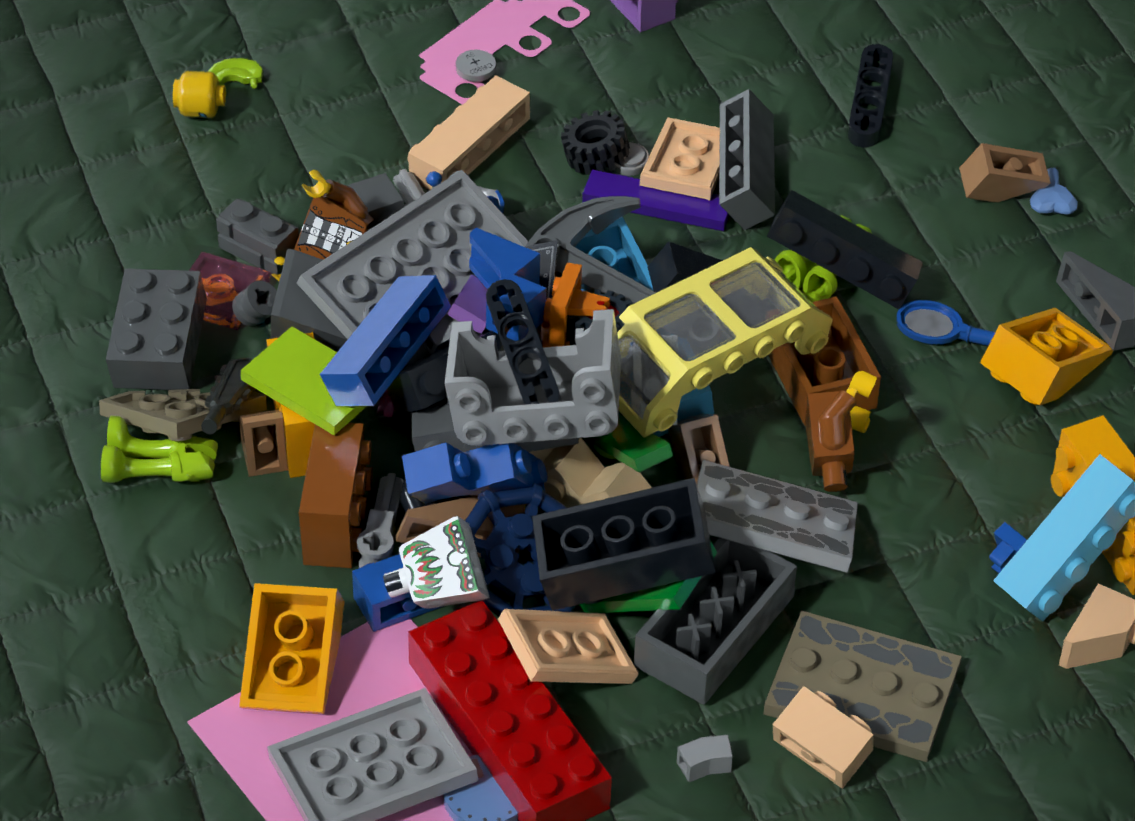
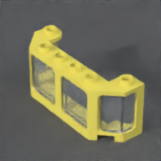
M750 247L628 306L619 316L625 323L617 332L621 353L619 411L644 438L658 430L665 431L675 423L683 395L695 389L705 388L714 379L726 373H735L744 364L758 357L764 358L768 356L775 348L787 342H795V348L803 355L819 352L828 342V334L833 319L825 312L819 310L782 273L783 268L774 259L768 256L765 258L756 249Z

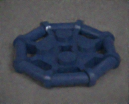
M536 483L527 488L491 492L488 489L478 494V502L465 519L470 525L477 552L481 554L482 559L485 558L487 568L484 570V579L486 586L491 584L511 598L510 604H508L487 589L490 598L483 601L489 610L498 617L504 609L552 611L540 581L532 516L537 515L538 507L546 513L567 507L546 493L542 485ZM526 504L525 514L519 513L512 517H505L500 510V507ZM488 516L494 528L486 540L476 538L475 534ZM517 548L528 550L531 553L533 564L527 562L525 565L519 564L517 562L519 554L515 550ZM536 596V598L542 597L547 606L523 609L522 603L526 598ZM576 605L553 611L572 612Z

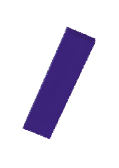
M593 169L582 193V203L594 198L607 196L636 197L640 199L641 208L631 211V213L724 231L729 218V214L719 205V195L713 194L710 200L640 186V179Z

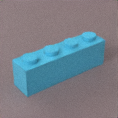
M1099 454L993 581L1043 622L1049 614L1059 608L1063 597L1074 584L1086 576L1090 565L1101 552L1113 544L1117 533L1128 520L1135 517V481Z

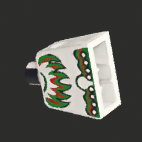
M458 516L401 545L399 553L404 568L386 573L383 576L386 590L391 598L410 592L413 602L422 608L442 607L490 598L470 525Z

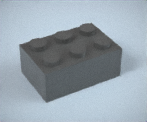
M125 269L106 356L113 388L190 389L207 302L200 271Z

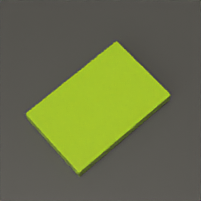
M293 326L241 369L242 381L332 435H336L367 407L335 405L319 374L337 352Z

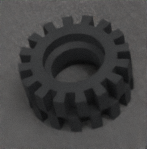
M599 110L593 111L592 116H588L586 112L581 114V120L575 117L571 120L572 125H565L564 132H561L562 145L571 169L575 167V171L578 173L585 170L586 175H590L592 169L604 172L603 169L606 167L611 171L616 168L615 162L621 165L625 161L624 157L629 155L630 144L625 125L617 114L612 116L610 111H604L603 115H600Z

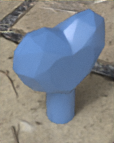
M1048 168L1050 184L1045 188L1035 191L1030 199L1031 208L1039 214L1058 213L1069 215L1075 212L1078 201L1066 187L1060 185L1059 171L1055 168Z

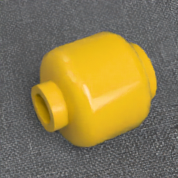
M185 71L180 79L174 80L173 106L174 108H179L180 113L185 117L213 118L218 111V107L225 106L226 86L219 85L218 77L213 72Z

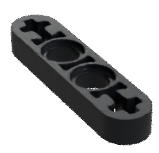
M872 44L865 47L862 51L848 128L849 141L858 147L874 146L880 139L893 63V52L885 45ZM874 61H880L879 68L872 67ZM875 81L879 82L881 85L869 86L866 85L865 82ZM871 104L876 106L877 108L864 109L861 107V105ZM862 123L869 124L868 131L861 130Z
M507 279L494 282L487 289L486 302L524 405L539 404L534 387L540 384L545 397L548 399V403L562 402L557 383L520 287L514 281ZM506 294L510 299L514 312L506 315L504 306L500 301V296ZM522 325L528 328V334L521 340H510L506 336L509 329L514 326ZM533 358L541 362L540 368L533 374H524L519 371L520 364L526 359Z

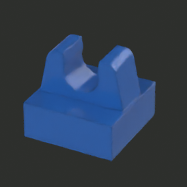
M1006 522L994 532L997 547L989 556V559L994 562L991 567L998 574L1027 541L1026 538Z

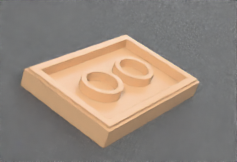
M667 118L640 175V186L710 200L719 181L720 128Z
M504 609L498 618L530 681L632 684L638 676L634 664L605 613Z

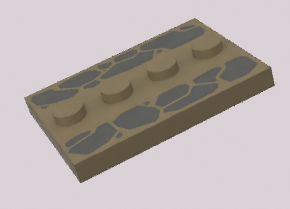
M801 610L764 703L763 714L778 718L801 688L805 686L813 693L821 691L835 702L836 709L846 716L855 715L866 722L873 734V747L927 762L960 668L962 656Z

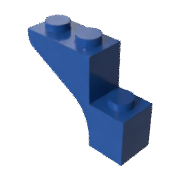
M479 228L470 232V243L472 245L469 269L486 289L494 282L503 279L512 280L517 283L522 291L535 328H537L544 322L547 290L546 287L539 285L540 253ZM507 294L500 296V301L504 306L506 315L514 313ZM486 302V329L498 334ZM522 325L514 326L509 329L506 336L514 341L521 340L528 334V328Z
M445 442L402 456L408 495L425 504L450 497L478 495L486 489L496 492L531 487L534 483L542 485L545 491L544 483L548 480L547 470L543 461L515 443L486 445L462 452Z

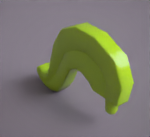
M244 58L222 60L215 63L208 71L217 75L219 85H224L228 81H237L242 84H251V87L256 89L258 83H262L263 68L256 61Z

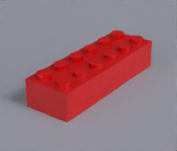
M483 600L408 631L409 664L470 752L480 757L518 812V821H585L610 809L612 777L543 682L530 681L502 626Z

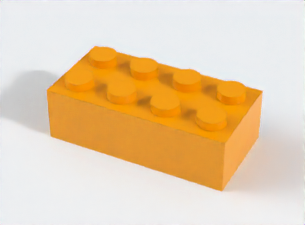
M1104 415L1061 430L1059 445L1056 449L1054 470L1051 475V485L1057 496H1062L1063 498L1099 454L1135 481V457ZM1133 517L1117 533L1113 544L1101 553H1103L1112 566L1117 580L1123 582L1131 594L1135 595V517Z

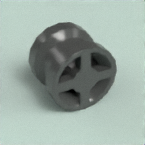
M257 280L248 285L245 290L238 293L233 299L232 308L237 319L249 327H256L262 324L271 316L277 293L276 289L270 283L263 280Z

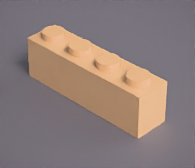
M494 76L487 84L479 87L475 94L463 105H459L443 123L436 125L425 139L411 148L407 158L409 172L414 174L420 186L428 190L433 189L426 182L427 175L432 171L441 174V183L456 171L463 170L469 175L530 119V92L498 76Z

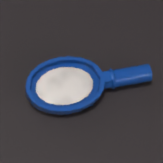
M916 300L908 302L901 306L896 317L899 330L907 337L922 343L946 344L960 339L966 341V343L973 342L989 346L995 334L993 331L963 324L962 318L953 308L935 301Z

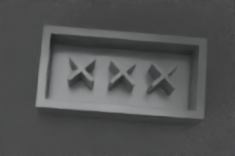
M719 538L713 545L718 552L713 559L716 573L701 577L681 609L661 610L658 608L635 635L634 666L703 705L706 704L792 600L795 589L796 565L770 551Z

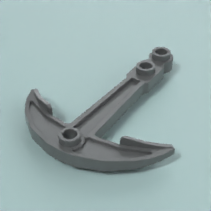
M607 196L594 198L564 209L540 227L526 245L530 246L558 240L555 277L562 276L567 263L581 264V288L590 293H594V290H601V294H606L607 290L614 291V297L622 294L625 296V301L630 299L633 304L656 293L575 248L591 229L595 234H599L617 219L641 208L639 198ZM697 312L660 329L680 340L690 339L693 346L700 350L713 349L721 339V331L717 321L709 315L698 316ZM540 324V325L536 328V331H537V333H538L539 339H540L541 344H542V340H541V326H542V324ZM704 333L712 334V336L707 339H700L701 335Z

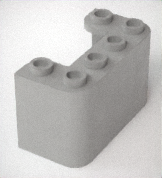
M614 309L593 311V322L590 327L585 331L584 328L576 329V345L543 348L562 402L548 403V399L545 397L540 384L534 387L539 404L524 405L505 351H498L495 335L487 336L486 340L474 332L472 321L452 322L445 388L454 432L457 438L468 445L482 446L598 437L613 432L618 425L621 353ZM533 358L526 359L520 364L519 371L524 374H533L538 371L541 362Z

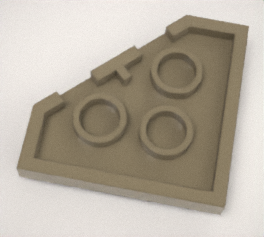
M200 389L169 390L168 395H146L145 391H128L99 400L100 415L108 418L110 416H120L125 419L127 425L141 427L143 432L161 433L167 435L169 440L184 441L192 438L193 433L203 431L201 425L209 413V408L205 406V400L207 396H210V392L201 393ZM251 391V396L248 400L243 401L242 408L234 410L232 414L225 416L217 430L221 429L224 423L231 421L239 422V416L267 410L266 395Z

